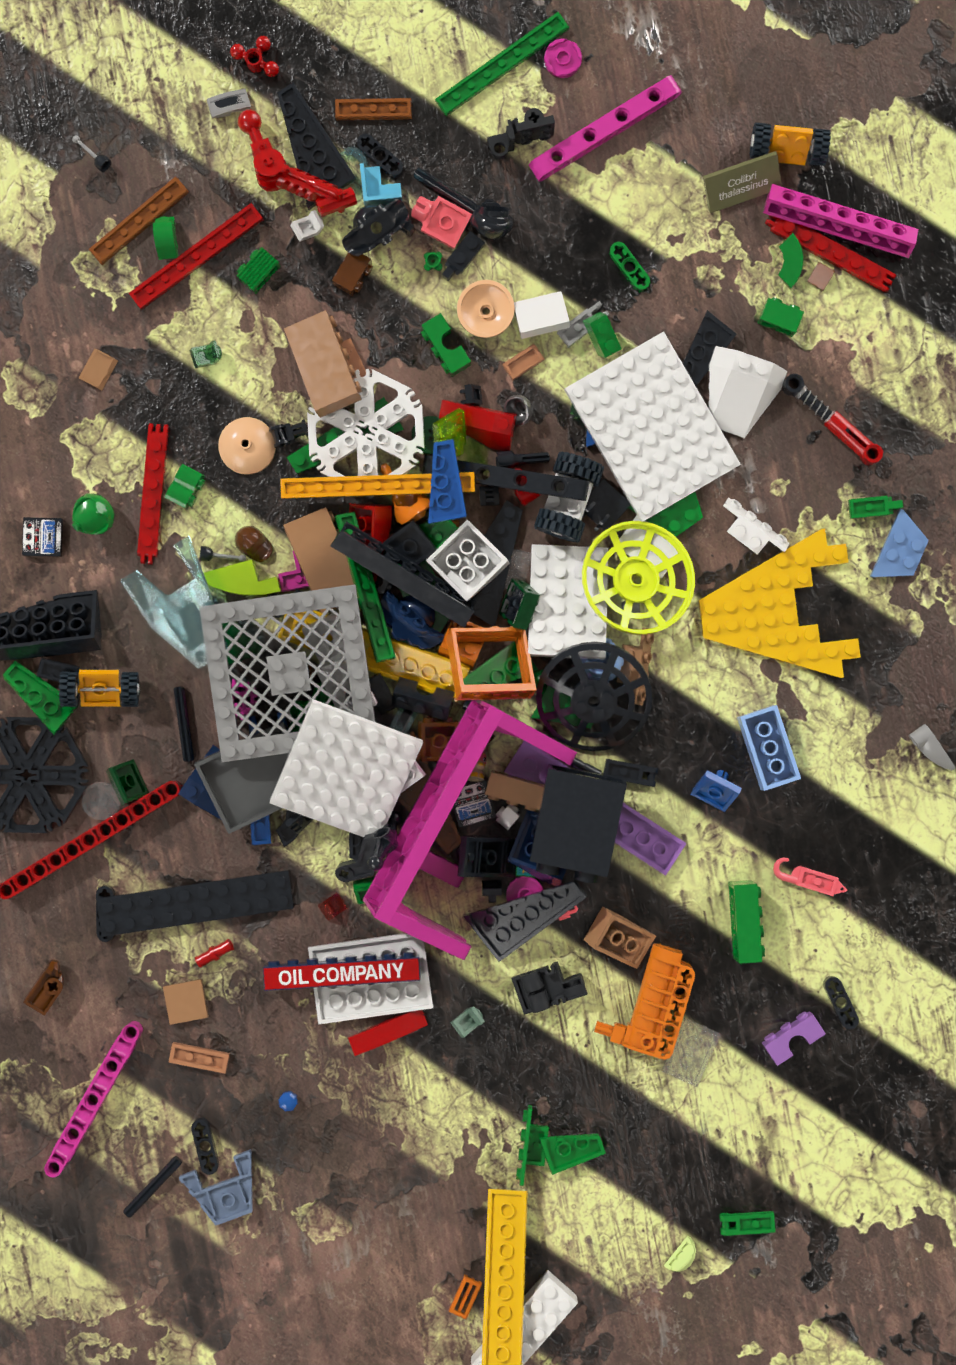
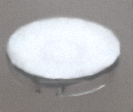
M108 782L93 783L83 793L82 806L84 811L91 818L97 820H105L118 812L121 805L112 784Z

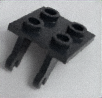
M602 479L599 485L590 493L582 519L587 515L597 524L594 528L596 532L600 528L605 531L614 525L631 504L607 481Z

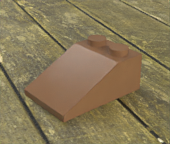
M602 906L584 941L593 949L637 969L656 936Z

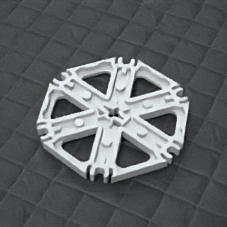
M366 369L364 377H361L360 371L356 370L357 378H354V380L359 382L363 392L360 393L362 400L354 403L355 414L342 408L320 418L315 410L309 407L311 413L315 414L311 415L307 412L309 456L312 457L313 463L321 460V465L316 467L319 471L323 470L320 473L327 477H344V475L336 472L333 466L357 450L358 476L378 475L377 448L402 461L401 466L388 475H402L414 469L416 465H412L409 462L419 463L417 459H414V455L416 453L424 454L417 447L425 450L423 406L422 404L420 405L419 399L415 402L411 401V397L416 395L414 391H411V388L373 369L372 377H370L369 369ZM381 382L397 390V398L375 412L374 384ZM409 414L415 418L416 436L411 441L387 430ZM322 420L345 433L326 446L320 447L317 444L316 424ZM367 426H369V430L372 434H366L365 436H363V432L360 428L366 429Z

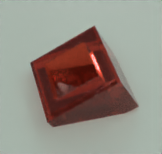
M337 892L318 904V907L328 921L347 909Z

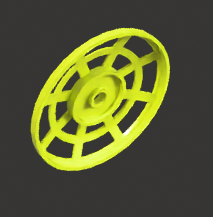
M628 521L611 526L593 541L583 560L582 585L589 605L605 623L625 633L647 635L668 628L685 613L694 594L695 572L687 550L672 533L653 523ZM625 529L647 530L643 541L630 540L621 543L617 535L618 531ZM654 533L667 540L676 549L678 554L668 559L660 549L651 544ZM610 536L614 547L603 556L601 562L590 559L597 545L603 539ZM641 547L638 556L629 558L623 548ZM648 550L655 553L662 560V563L654 566L652 562L647 560ZM616 552L621 563L616 569L606 566V562ZM680 561H683L687 574L686 591L675 589V573L672 566ZM588 566L598 571L597 584L600 594L592 598L587 585ZM667 569L669 576V587L659 584V572ZM603 573L613 577L614 587L605 591L603 585ZM633 575L640 577V584L633 583ZM656 592L667 594L663 602L656 608L650 598ZM619 594L620 597L626 600L624 610L616 606L610 600V597ZM673 596L684 598L677 613L665 622L659 612L669 604ZM605 601L613 611L622 615L621 624L618 625L606 618L595 604ZM641 602L644 603L649 611L646 613H631L633 603ZM653 617L658 624L657 627L644 630L628 628L630 618L645 619Z

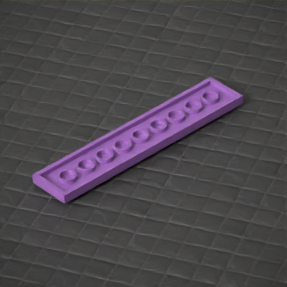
M523 741L504 772L511 776L545 784L549 764L569 767L543 750ZM623 803L615 843L666 876L686 843Z

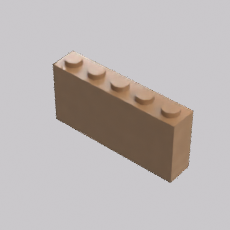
M326 310L284 328L313 408L320 418L362 400L360 393L363 392L359 382L354 380L353 376L356 375L352 364H348L349 354L346 348L343 349L341 343H343L340 332L336 333L335 327L337 323L333 315L329 316Z
M326 507L283 525L311 591L354 585L346 556L331 547L332 542L337 534H339V529H335L332 511L328 512ZM321 609L319 611L321 612V614H323L326 609Z

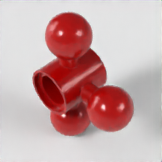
M267 36L257 38V49L251 48L245 52V48L241 44H234L231 47V56L236 60L245 59L250 71L257 73L264 69L265 74L269 77H275L279 73V66L276 62L269 61L266 63L262 57V53L268 51L271 47V41ZM253 58L259 59L256 63H251L250 61Z

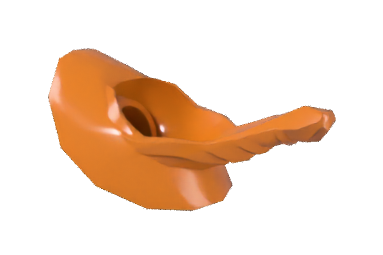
M384 463L380 466V472L383 475H388L392 472L388 464ZM425 494L392 495L394 515L400 524H405L413 519L415 521L420 520L426 515V509L430 508V498Z

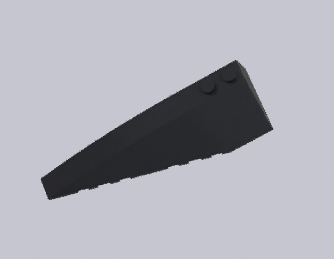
M97 590L59 594L53 596V601L45 602L41 600L36 602V605L27 608L22 606L17 608L18 610L15 612L0 614V661L101 650L102 632Z

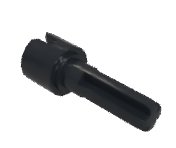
M512 451L496 452V466L513 469L517 465L548 463L550 461L548 452L514 454Z

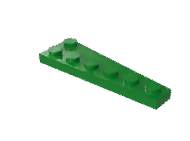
M384 397L375 402V412L388 404ZM397 422L387 430L397 434L404 431V428L400 422ZM367 426L366 429L360 428L363 432V436H365L366 434H372L369 430V426ZM335 427L318 437L317 444L320 447H324L345 432ZM309 444L287 457L297 474L321 465V460L312 462V457L309 456Z

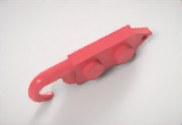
M779 858L774 864V874L782 881L830 896L848 891L838 880V877L806 867L797 866L791 875L781 872L779 869L780 864L788 862L789 858Z

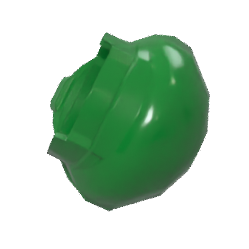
M94 493L84 494L77 499L74 505L72 526L77 532L91 535L104 534L113 526V507L101 495Z

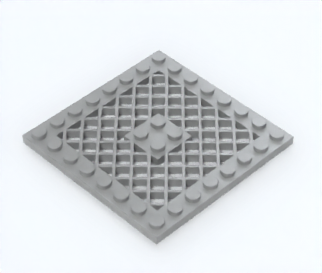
M355 584L199 607L222 762L290 753L298 732L291 731L295 725L301 727L302 724L298 721L304 713H307L312 699L315 700L321 691L330 697L325 704L328 705L331 700H334L340 705L339 709L342 710L344 708L351 714L375 722ZM339 607V613L332 608ZM326 609L321 617L313 612L314 610ZM329 610L338 616L332 625L323 619ZM306 612L302 619H299L293 613ZM287 614L282 622L273 617ZM309 614L318 619L312 628L304 622ZM290 616L299 622L293 631L284 625ZM268 617L262 625L254 620ZM271 619L279 624L274 633L265 628ZM248 620L243 628L235 623L236 621ZM339 620L341 621L342 633L334 628ZM251 622L260 627L254 636L246 631ZM320 622L329 627L324 636L315 631ZM223 623H228V625L223 630ZM231 625L240 630L235 639L226 633ZM301 625L310 630L304 639L296 634ZM282 627L291 633L285 642L276 636ZM262 630L271 636L266 644L257 639ZM332 630L341 636L335 645L326 639ZM243 633L251 638L246 647L237 642ZM312 633L321 638L316 647L307 642ZM293 636L301 641L296 650L287 644ZM225 637L232 641L227 649ZM273 639L282 644L276 653L268 647ZM342 639L344 641L345 652H343L341 649L337 647L339 643L342 641ZM254 641L263 647L257 656L248 650ZM324 641L332 647L326 656L318 650ZM235 644L243 650L238 658L229 653ZM304 644L313 650L308 657L306 656V651L299 652ZM284 647L293 652L279 655ZM265 650L274 655L266 657L267 663L260 659ZM334 650L343 655L338 664L329 659ZM315 652L324 658L318 667L309 661ZM245 653L254 658L249 666L240 661ZM227 656L235 661L230 669ZM345 658L348 672L340 667ZM257 661L265 666L260 675L251 669ZM326 661L335 666L329 675L321 670ZM237 664L246 669L240 678L232 672ZM308 664L316 669L311 677L309 676ZM337 669L346 675L341 683L332 678ZM267 670L269 673L270 683L266 681L264 678H262ZM248 672L257 677L252 686L243 681ZM318 672L326 677L321 686L312 680ZM230 675L237 680L233 688ZM348 678L351 692L343 686ZM260 680L268 686L263 694L254 689ZM329 680L338 686L332 695L323 689ZM240 683L249 689L243 697L235 692ZM311 684L318 688L313 697L304 692L311 690ZM340 688L349 694L343 703L334 697ZM270 689L272 696L279 695L274 703L265 697ZM251 691L260 697L255 705L246 700ZM299 692L293 700L285 695ZM301 694L310 700L305 708L296 703ZM233 695L240 699V702L237 704L236 707L234 705ZM282 697L290 702L285 711L276 705ZM351 697L353 710L346 706V703L349 701ZM262 700L271 705L265 714L257 708ZM243 702L252 708L246 717L237 711ZM293 705L302 711L296 720L287 714ZM273 708L282 713L277 722L268 717ZM254 711L262 716L257 725L249 720ZM236 714L243 719L239 726H237ZM285 716L294 722L288 731L279 725ZM265 719L274 725L269 733L260 728ZM246 722L254 727L249 736L240 730ZM276 727L284 732V734L271 735ZM257 730L261 732L263 735H265L263 737L252 738V736L255 734ZM239 734L245 739L239 740Z

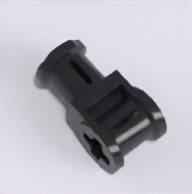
M305 419L294 425L287 423L271 427L269 432L273 435L274 447L281 448L295 442L297 437L308 436V427Z

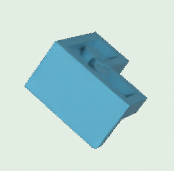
M360 163L364 206L374 204L385 206L395 199L402 201L401 183L382 185L380 166L364 168V163Z

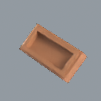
M532 344L503 363L502 366L511 380L514 381L545 359L536 345Z

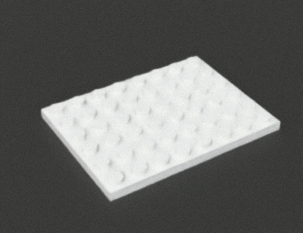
M664 332L564 389L639 520L642 522L741 465Z

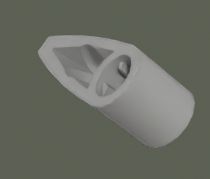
M923 724L908 735L913 744L932 762L951 771L956 769L926 724Z

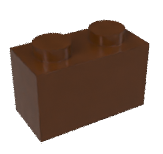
M348 252L332 279L333 285L351 296H354L355 292L359 293L363 286L362 280L365 275L369 276L373 269L371 258L364 254L353 256Z

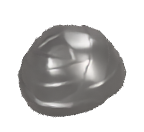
M513 395L505 402L503 412L517 414L515 426H523L530 420L533 409L531 402L526 397Z

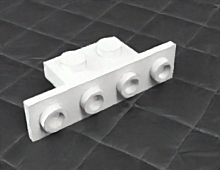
M730 498L726 500L723 506L738 517L727 532L757 555L768 541L783 552L787 550L789 542H787L786 537L775 533L769 524L759 521L753 512L746 511L737 500Z

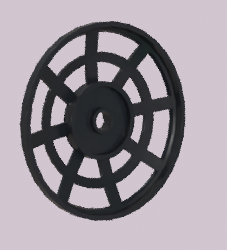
M583 642L562 650L548 662L537 684L536 703L540 718L545 727L562 743L585 751H604L628 742L643 728L651 711L652 688L644 667L628 651L609 643ZM600 650L610 652L607 663H582L578 652ZM571 655L574 667L565 672L559 681L548 677L550 671L560 661ZM620 656L628 661L641 677L630 682L623 672L614 667L617 657ZM585 669H603V673L600 678H588ZM578 673L580 682L577 683L574 689L564 685L572 675ZM610 674L616 675L624 685L614 689L608 682ZM544 684L555 689L553 696L555 711L546 713L543 711L542 690ZM642 685L645 686L647 698L644 714L633 711L635 705L634 689ZM560 692L571 696V706L560 709ZM628 692V709L618 707L617 697ZM595 696L600 701L597 704H591L588 701L589 698ZM574 713L581 719L578 727L576 728L571 725L564 716ZM613 714L624 717L616 726L610 728L607 719ZM558 718L567 729L574 733L571 741L559 735L551 727L548 720ZM629 719L640 721L631 734L622 740H616L613 733L620 730ZM588 723H599L603 731L586 732L585 729ZM582 736L589 738L606 736L609 744L605 746H585L578 744Z

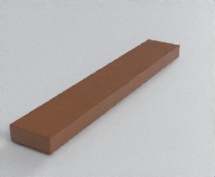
M175 176L88 250L101 265L105 264L154 223L155 219L160 218L185 197L189 191Z

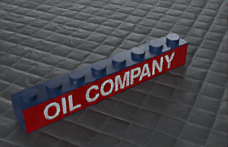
M404 952L403 956H396V953H386L384 957H376V954L365 955V958L358 959L357 956H346L343 960H338V957H327L326 961H318V958H309L307 962H299L298 959H292L280 964V961H269L263 967L264 991L420 981L421 979L419 955H415V952Z

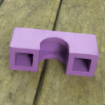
M810 1011L807 1013L802 1012L796 1017L797 1020L792 1023H785L780 1027V1031L775 1034L770 1033L764 1038L765 1041L762 1044L777 1066L793 1056L789 1049V1041L792 1037L797 1035L803 1036L811 1044L826 1034Z

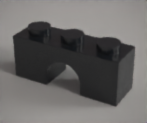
M399 677L393 692L392 706L445 721L448 720L455 692L436 687L433 694L422 695L417 691V681Z

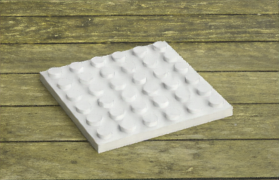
M312 699L269 803L365 837V835L374 833L387 824L421 749L423 740Z

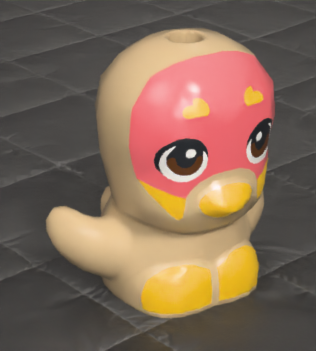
M484 752L481 754L468 781L479 782L484 780L485 773L482 770L485 769L487 756Z

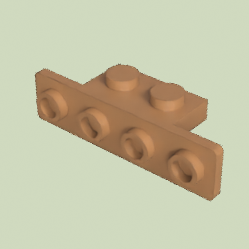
M653 633L641 635L640 646L622 644V649L628 651L641 663L648 677V666L652 658L651 646L654 642ZM624 659V665L621 666L620 671L625 674L630 682L640 678L641 676L638 671ZM617 677V682H618V683H623V682ZM644 685L634 689L636 705H643V701L646 698Z

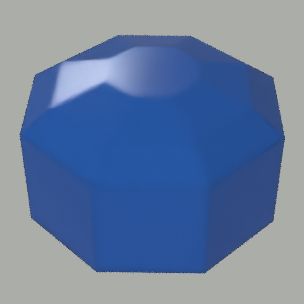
M292 1091L283 1092L279 1098V1106L284 1111H292L298 1104L297 1095Z

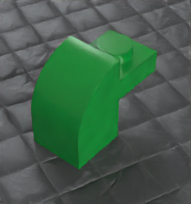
M163 216L155 219V223H153L154 241L159 260L178 258V244L175 235L176 222L174 217Z

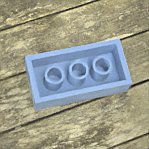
M777 705L737 717L760 790L765 791L801 779Z

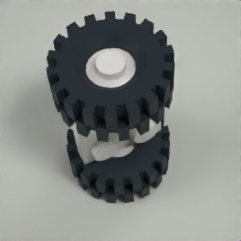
M563 451L559 452L553 468L554 473H556L555 476L589 481L586 501L548 495L545 507L539 509L534 528L553 537L579 543L585 527V523L581 520L592 487L599 485L604 466L581 455ZM560 482L557 484L556 489L558 492L563 491L564 483Z

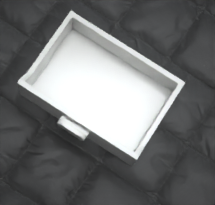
M561 291L514 302V314L521 339L570 328V321Z

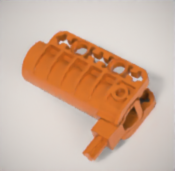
M653 943L631 1021L627 1022V1025L614 1022V1026L597 1021L594 1032L609 1036L610 1042L621 1044L628 1049L660 1059H669L675 1048L695 979V972L691 964L681 960L683 956L682 951ZM686 969H687V970H689V973H686L685 976H684V980H686V983H685V982L683 981L682 972H685ZM678 988L685 989L680 995L675 993ZM675 1005H677L678 1010H675V1011H674V1014H673V1017H675V1020H674V1019L672 1018L671 1010H674V1009H675ZM667 1026L674 1027L671 1031L664 1030ZM663 1038L666 1039V1044H667V1047H664V1048H663V1046H664L665 1041H662Z

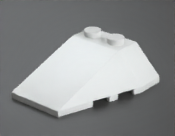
M715 346L709 363L708 409L720 429L745 438L781 390L787 371L772 362L744 352Z

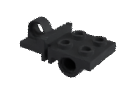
M531 108L525 113L524 122L518 123L517 118H514L512 121L509 119L506 133L487 137V145L492 156L495 159L501 160L507 156L508 152L514 151L515 143L527 145L532 143L533 140L540 139L544 141L550 139L554 135V116L544 117L541 110ZM502 145L505 151L500 154L496 153L494 150L495 146Z
M557 961L552 963L550 966L551 970L547 965L513 976L511 979L524 1015L531 1012L538 1013L553 1005H559L561 1003L560 999H562L563 1003H566V1001L587 995L582 973L564 979Z

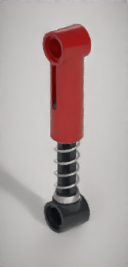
M793 373L787 376L783 382L782 391L788 396L796 397L798 400L801 399L804 402L803 405L806 404L810 407L809 410L812 409L815 415L818 414L821 420H824V426L856 453L862 463L873 465L881 460L883 457L882 448L878 444L871 442L838 411H831L828 409L829 406H825L823 401H819L817 396L811 393V390L808 391L801 375ZM789 381L796 382L797 388H790ZM868 450H872L875 453V459L869 458Z

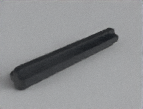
M420 167L415 170L414 178L472 214L479 206Z
M179 686L173 690L182 756L184 762H190L194 760L185 688Z
M174 1156L123 1210V1213L128 1218H131L182 1164V1160Z

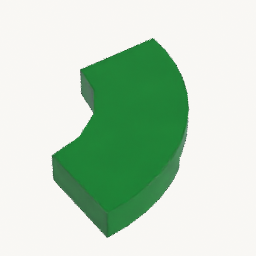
M793 233L779 246L783 253L784 262L778 275L790 288L798 281L803 268V250L799 240Z

